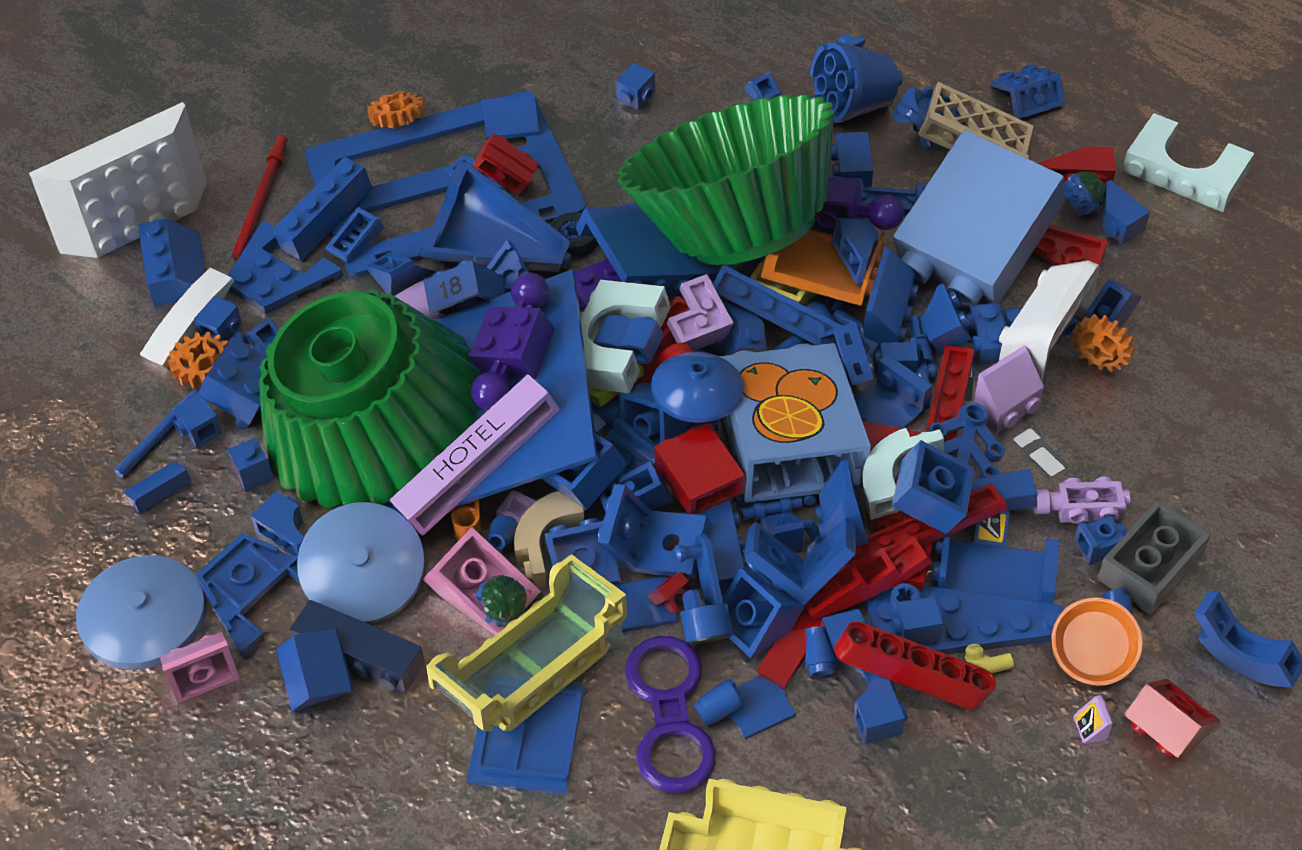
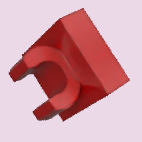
M680 571L668 577L648 597L654 605L664 602L666 609L674 613L679 610V607L674 602V597L678 596L683 602L682 597L687 590L681 587L688 580Z

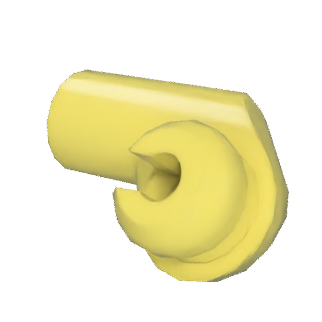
M970 644L966 647V662L985 668L992 674L1014 668L1013 658L1010 653L990 657L983 653L984 650L979 644Z

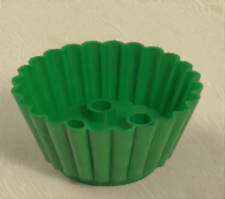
M785 94L772 99L767 97L755 99L747 104L738 103L728 106L721 111L706 113L696 120L681 123L674 130L656 136L653 142L639 147L636 150L637 154L628 157L624 161L625 166L617 171V174L620 176L617 182L680 253H687L693 257L696 256L699 261L712 265L741 263L769 255L804 236L814 225L816 213L823 209L824 203L827 200L834 123L832 103L824 102L823 97L810 98L808 94L794 97Z
M358 290L335 293L317 299L296 312L277 332L273 342L266 349L267 358L260 365L259 392L264 448L268 453L270 469L279 474L281 486L285 489H295L297 497L301 501L307 502L317 499L320 506L324 508H333L340 503L346 505L368 502L370 500L373 503L382 504L390 501L397 491L399 492L477 421L474 411L480 407L476 405L472 398L471 387L474 380L482 373L469 357L471 349L465 345V339L392 294H381L376 290H368L364 293Z

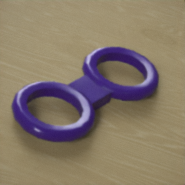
M674 636L649 638L633 648L626 660L625 676L630 688L641 699L652 703L655 727L644 735L638 746L637 764L642 776L653 787L667 793H685L697 789L706 782L716 765V750L711 737L701 727L689 722L685 698L695 691L701 680L702 663L697 651L689 644H686V641ZM659 650L672 651L686 660L689 673L685 681L675 688L668 690L655 689L648 686L639 675L638 670L642 660L650 653ZM675 735L692 739L700 747L703 754V759L698 769L682 778H672L659 773L653 766L650 757L655 744L663 738Z

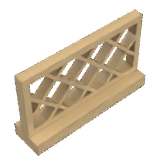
M937 82L925 121L918 135L951 150L965 129L1028 159L1027 151L1034 126ZM940 93L949 97L952 102L945 103ZM967 105L973 108L975 113L969 114L964 106ZM956 108L961 116L954 117L950 109ZM942 111V113L944 114V116H943V115H940V114H938V113H936V112ZM991 116L997 119L999 124L993 125L988 117ZM980 119L985 127L979 129L974 120ZM966 122V124L968 125V127H966V126H964V125H962V124H960V123ZM1012 128L1023 131L1024 135L1017 136ZM1004 130L1009 139L1003 140L998 131ZM990 133V135L992 136V138H990V137H988V136H986V135H984V134ZM1013 144H1014V146L1016 147V149H1014V148H1012V147H1010V146H1008V145H1013Z

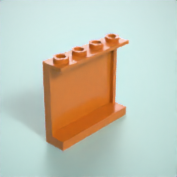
M810 229L800 239L783 249L766 255L761 278L861 306L865 296L870 297L884 247L888 248V244L884 243L886 233H881L877 246L873 248L862 285H856L831 243L833 235Z

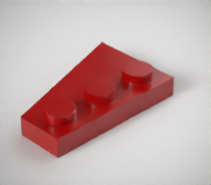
M1050 224L1032 253L1055 266L1087 260L1100 265L1106 252L1108 241Z

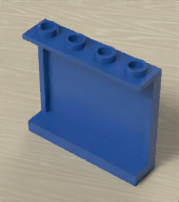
M585 207L576 226L580 236H594L622 282L664 286L667 296L682 295L679 290L682 283L707 274L713 284L720 271L717 265L706 264L699 261L696 256L693 257L687 253H680L640 207Z

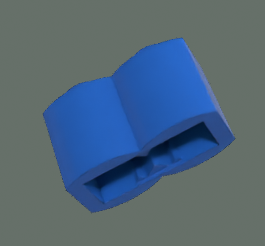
M611 315L605 318L593 343L605 348L633 351L637 364L651 363L664 334L658 322L650 317L630 319L625 315Z

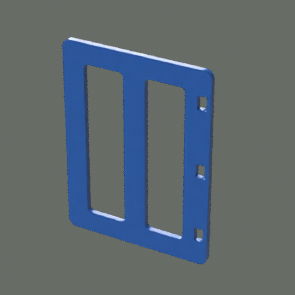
M521 91V92L509 94V95L502 96V97L525 95V94H533V93H531V92H529V91ZM535 98L539 135L525 136L528 144L517 147V149L528 153L533 160L539 163L537 168L540 169L551 194L520 204L530 212L534 211L539 216L541 213L554 210L555 214L541 217L548 224H551L556 217L570 212L583 213L585 201ZM479 102L414 119V122L409 125H400L396 128L384 127L312 146L306 150L305 158L314 184L316 186L344 157L355 160L483 126L485 124L482 104ZM449 166L372 186L373 189L332 230L333 236L337 234L358 206L367 212H372L446 192L451 178L445 169ZM428 229L368 244L348 263L343 261L346 272L352 277L370 274L366 266L387 253L412 259L413 262L425 259L419 256V251ZM357 231L353 233L356 236L360 235V233ZM348 238V239L346 240V241L349 242L350 244H353V242H354V241H353L352 239H350V238ZM340 245L338 247V249H340L343 252H346L348 250V248L344 247L343 245Z

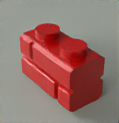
M493 133L482 146L472 166L518 196L529 184L539 163L533 160L528 153L520 151L509 144L506 138Z

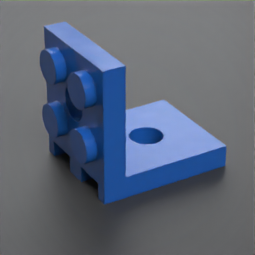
M614 484L612 493L607 500V511L603 524L598 531L597 543L629 572L672 576L681 571L686 578L696 579L698 573L696 558L686 559L685 562L678 563L673 558V550L668 551L667 546L675 538H679L678 545H683L684 547L694 545L697 535H708L711 520L705 515L651 511L626 485Z
M847 518L805 559L798 556L757 522L747 531L745 560L748 566L757 573L762 572L771 580L776 589L781 592L786 591L803 606L856 554L855 525Z

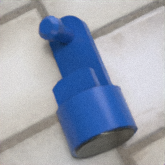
M706 534L697 535L692 546L676 545L672 553L674 560L678 563L685 562L686 559L696 558L705 606H702L700 593L697 589L689 590L683 594L682 599L685 611L680 614L686 644H703L731 637L734 633L728 604L722 601L713 549L709 537Z

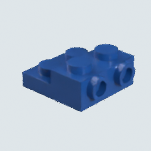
M999 303L970 306L969 314H966L970 321L971 327L967 329L972 333L971 346L974 349V353L978 354L980 364L999 362L1002 343L999 342L1000 335L1005 326L1010 327L1023 307L1001 310Z
M597 518L581 521L580 526L568 528L567 525H560L549 529L550 533L545 534L544 540L551 569L556 563L562 562L572 554L611 584L620 583L616 559L597 543L598 531L603 521L598 522ZM577 572V580L569 594L598 587Z

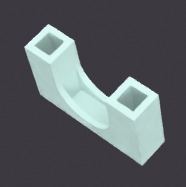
M1153 113L1128 149L1122 171L1223 212L1248 174L1254 153L1229 143L1219 159L1209 167L1194 169L1181 166L1174 162L1167 154L1168 149L1174 142L1178 122Z
M600 280L595 291L591 293L590 301L585 311L580 315L589 388L630 393L640 372L634 352L605 348L593 342L605 318L611 315H625L630 319L650 317L657 321L661 328L671 308L664 286Z

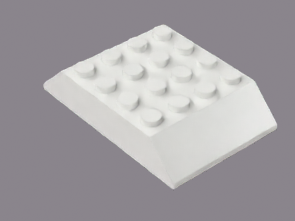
M183 102L29 173L59 252L61 254L94 258L101 257L140 238L138 224L161 219L175 221L196 211L207 185L187 109Z

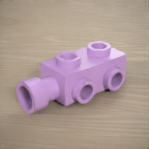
M1100 477L1094 482H1081L1079 478H1069L1063 483H1059L1057 492H1049L1048 489H1036L1037 498L1034 513L1049 514L1050 511L1058 510L1060 523L1071 522L1079 524L1081 522H1094L1112 516L1114 521H1122L1125 509L1130 507L1129 490L1122 489L1121 481H1112L1110 477Z

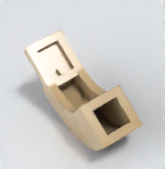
M559 491L546 495L531 505L521 517L515 532L514 546L517 568L524 566L525 577L528 580L532 579L533 584L539 590L547 589L546 573L542 559V551L546 545L544 540L545 534L550 533L549 529L553 527L567 525L568 528L580 526V522L584 521L583 508Z

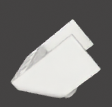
M1087 260L1051 266L1048 271L1044 269L1038 279L1037 288L1010 327L1005 326L1000 335L999 342L1002 343L999 361L1024 346L1028 349L1043 383L1050 350L1073 315L1082 318L1091 305L1100 265Z

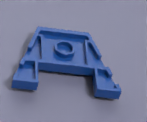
M263 221L228 274L229 277L234 279L229 289L230 292L267 314L298 299V294L308 289L315 291L322 287L321 283L331 278L336 281L343 276L342 268L324 257L306 273L302 274L268 253L278 244V241L272 230L274 226Z
M241 533L196 573L199 584L239 655L242 657L264 638L263 632L247 620L243 614L286 575H289L300 584L297 570L298 555L292 556L279 551L278 547L244 533Z

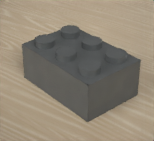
M1156 500L1103 558L1097 580L1112 590L1125 589L1127 595L1132 597V603L1151 615L1204 555L1211 534L1164 503Z

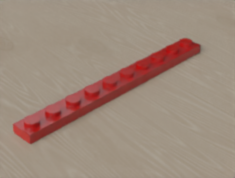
M945 345L926 432H928L930 425L934 422L942 423L958 417L960 408L964 406L974 359V349ZM958 430L947 433L944 442L957 438ZM908 514L906 515V519L912 517ZM934 541L922 546L930 559ZM929 566L899 584H910L916 589L924 590Z

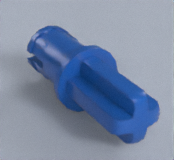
M914 315L909 321L911 338H916L918 368L925 361H927L928 365L934 364V359L931 352L932 343L929 341L921 321L923 316Z

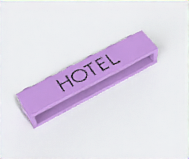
M526 375L395 494L390 501L423 536L561 409L542 386L531 376Z

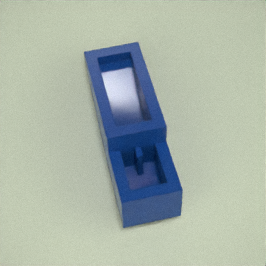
M1031 469L1002 473L972 482L971 492L992 483L1005 500L1007 505L1006 511L1035 507L1037 490Z

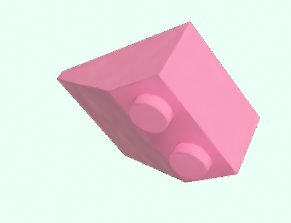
M473 527L422 579L446 602L494 635H497L507 625H495L492 622L487 623L485 621L487 616L484 605L475 597L481 583L490 580V577L498 575L514 578L525 588L527 594L525 608L541 592Z

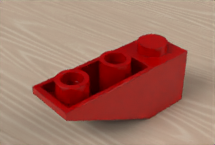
M1083 147L1037 163L1063 175L1064 182L1068 180L1070 175L1079 171H1090L1091 173L1095 172L1099 179L1106 184L1109 180L1113 182L1116 172L1114 148Z

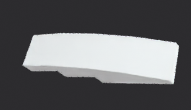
M209 268L172 307L140 355L168 369V360L171 359L169 352L176 350L175 343H185L184 336H188L190 339L194 337L195 332H197L194 318L213 296L223 300L234 279L215 269Z

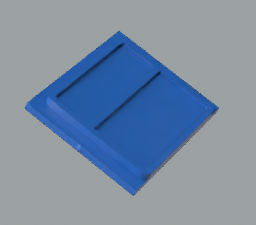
M488 675L485 694L490 698L499 694L506 699L526 683L528 679ZM567 685L512 731H503L498 726H493L491 731H483L477 727L467 783L567 794L585 689L584 685Z

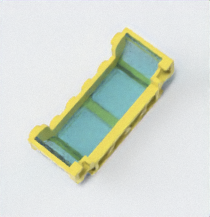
M572 554L562 562L556 563L550 570V593L542 600L536 601L520 617L510 621L506 628L497 635L487 639L470 656L464 657L457 663V658L453 654L446 652L435 656L426 666L430 687L433 690H439L474 719V724L483 731H491L493 726H498L503 731H512L602 658L611 646L605 640L611 628L616 624L622 625L627 617L626 594Z

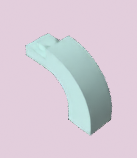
M907 428L888 435L873 448L866 459L863 469L864 502L870 520L900 512V510L892 507L896 489L895 479L899 474L901 460L920 440L944 452V438L940 429L932 432H922L917 436L910 437Z

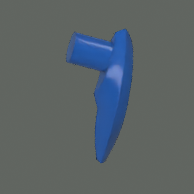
M807 519L803 522L804 530L809 535V544L805 558L822 542L819 527L812 519Z

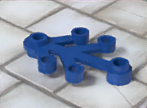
M975 402L968 403L960 408L958 417L942 423L934 422L930 425L928 432L940 429L944 439L947 433L963 428L962 436L944 442V452L951 454L958 451L956 458L967 464L971 456L981 470L979 479L989 477L986 473L992 476L1000 474L999 469L992 465L990 461H1001L1005 454V447L997 442L986 427L988 421L987 411L981 404ZM975 433L987 447L985 454L974 440ZM992 450L997 451L999 454L993 453Z

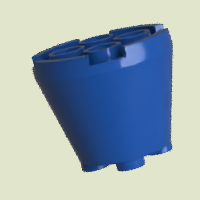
M832 42L828 45H822L814 56L810 70V76L814 77L815 95L811 96V98L823 97L824 102L832 103L835 123L846 122L883 107L891 106L897 95L898 86H901L903 82L902 72L897 70L896 64L889 54L843 42Z

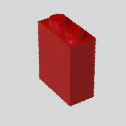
M709 423L700 427H693L684 434L672 439H666L659 445L654 446L655 466L688 514H700L745 492V474Z

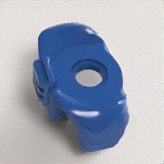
M926 86L924 91H921L916 87H911L903 96L902 101L898 103L897 109L893 111L892 115L895 121L913 123V130L919 132L925 121L934 88ZM940 93L945 103L952 102L949 97L943 96ZM956 108L950 109L954 117L961 116ZM942 111L936 112V113H938V114L944 116V114L942 113ZM966 122L960 123V124H962V125H964V126L967 127ZM920 136L921 145L924 149L933 150L939 146V144Z

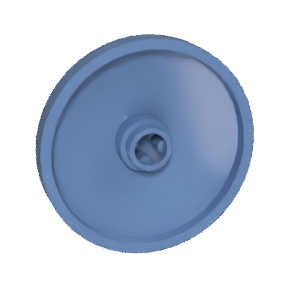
M358 502L346 504L329 511L311 526L299 549L297 570L300 584L308 600H313L372 625L395 616L412 601L422 583L425 558L419 535L404 516L384 505Z
M146 555L133 557L105 569L88 585L78 604L76 613L77 629L87 650L100 662L118 669H147L161 665L160 656L168 654L175 648H183L190 645L195 640L205 620L206 599L196 575L184 564L163 556Z

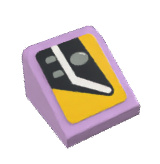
M1101 695L1095 696L1074 715V721L1084 744L1107 740L1113 721Z

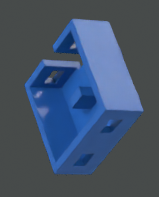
M856 322L833 328L817 335L820 345L828 344V340L833 339L850 386L874 379L872 374L874 372V365L871 358L866 355L863 346L865 344V337L861 328L857 327Z

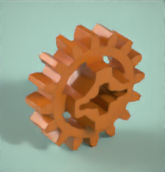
M405 91L382 95L379 97V101H372V105L367 107L370 123H373L374 126L380 125L382 128L385 126L387 128H396L400 125H409L414 122V118H421V114L425 113L423 97H419L418 93L412 95L411 92L406 93Z
M1093 314L1090 319L1085 316L1081 322L1077 323L1072 331L1074 334L1070 341L1075 343L1072 347L1073 350L1081 352L1079 358L1089 360L1088 366L1095 364L1099 371L1107 367L1109 372H1113L1115 368L1122 370L1125 365H1128L1134 355L1133 352L1136 346L1131 344L1134 338L1125 334L1128 329L1126 327L1121 329L1118 327L1119 321L1115 320L1112 323L1108 321L1106 315L1099 320L1098 316Z
M195 332L192 339L184 336L185 343H175L176 350L169 352L171 359L168 360L175 380L179 379L183 386L190 382L193 389L196 388L198 383H203L207 373L228 344L227 340L222 341L219 334L212 338L210 332H207L204 337H200L199 332Z

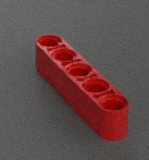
M853 621L849 623L834 646V652L838 659L848 665L969 710L979 709L996 688L995 677L985 668L863 622Z

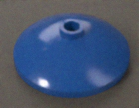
M686 352L675 355L658 366L652 377L651 391L656 404L668 415L688 422H710L725 417L738 406L743 395V381L738 370L727 360L706 352Z

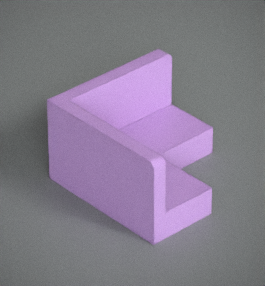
M706 274L682 283L679 290L690 310L670 317L667 321V325L676 342H686L695 351L726 339L733 321L708 275Z

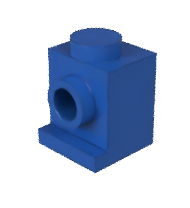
M910 338L909 342L881 343L880 350L874 351L875 368H878L879 360L885 354H888L916 374L918 365L916 338Z
M1112 516L1088 524H1085V522L1079 523L1074 542L1088 565L1102 561L1127 531L1121 522L1115 523Z

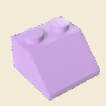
M1024 346L981 372L978 376L974 402L981 404L986 409L988 417L986 425L995 433L1006 427L1014 426L1019 418L1027 413H1034L1042 404L1041 398L1044 385L1028 349Z

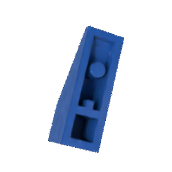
M837 218L831 243L856 285H862L873 248L878 243V232L869 219Z

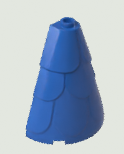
M458 160L449 181L445 199L433 226L430 225L420 247L419 256L437 261L456 263L472 260L482 266H488L505 241L509 240L514 244L528 271L558 273L560 268L566 270L571 254L567 252L570 241L534 211L530 212L509 193L501 190L470 164Z

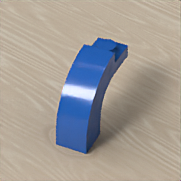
M1208 591L1194 613L1203 628L1198 638L1206 649L1224 665L1251 680L1271 686L1293 688L1302 673V655L1293 640H1273L1251 632L1236 619L1220 591Z

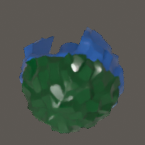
M1079 171L1070 175L1068 180L1064 182V195L1079 216L1083 214L1088 215L1096 212L1100 205L1104 203L1103 199L1107 186L1099 179L1095 172Z
M504 575L492 576L489 581L481 583L475 597L484 605L487 616L485 621L487 623L508 625L510 621L520 617L526 609L527 594L525 588L512 577Z

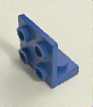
M1027 65L1021 68L1022 71L1001 73L998 75L999 78L990 81L992 87L1010 92L1013 114L1018 119L1065 104L1061 74L1050 71L1049 68Z
M885 354L878 363L877 379L854 399L862 421L904 429L929 408L932 385L888 354Z

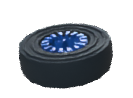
M570 212L556 217L550 224L570 241L567 252L571 254V257L581 256L590 252L597 242L594 236H580L578 234L576 226L582 213Z

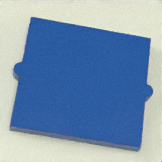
M666 576L614 585L626 594L627 617L621 625L622 633L677 623L675 612H669L664 602L654 605L648 597L654 589L667 579Z
M759 676L737 686L746 702L743 707L731 713L729 719L736 723L743 737L747 739L795 717L796 713L785 697L786 691L781 690L778 685Z

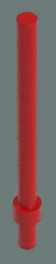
M284 135L277 137L274 148L270 149L267 155L265 171L231 255L236 261L250 240L277 167L281 166L285 157L283 152L288 138Z

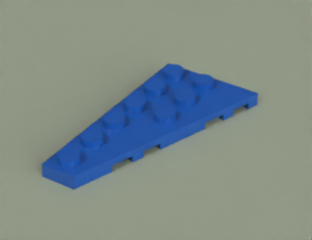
M925 585L924 590L918 589L920 598L935 596L943 621L940 641L923 643L921 645L948 655L965 653L966 647L970 644H979L983 650L1050 642L1054 624L1064 610L1062 605L947 588ZM894 587L865 600L871 626L892 634L890 618L895 616V613L890 607V598ZM905 596L899 597V602H903V600L908 601L911 599L909 597L905 599Z

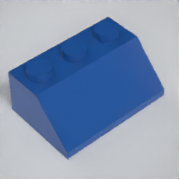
M168 219L138 224L146 281L154 307L177 302L191 285L206 272L200 234L196 230Z
M884 247L870 295L863 331L864 337L878 344L875 350H880L881 343H904L907 328L903 327L904 322L909 323L913 306H909V302H915L918 292V285H914L915 272L894 251L887 247Z

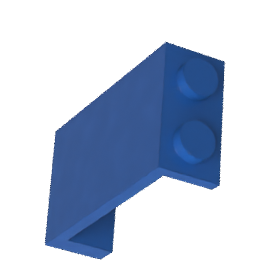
M951 534L936 540L935 554L941 555L940 562L934 561L932 580L938 581L937 587L1053 604L1056 591L1059 540L1046 539L1043 552L950 539Z

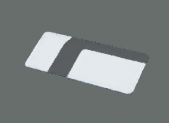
M1032 429L1026 430L1013 439L1050 476L1056 475L1069 466Z

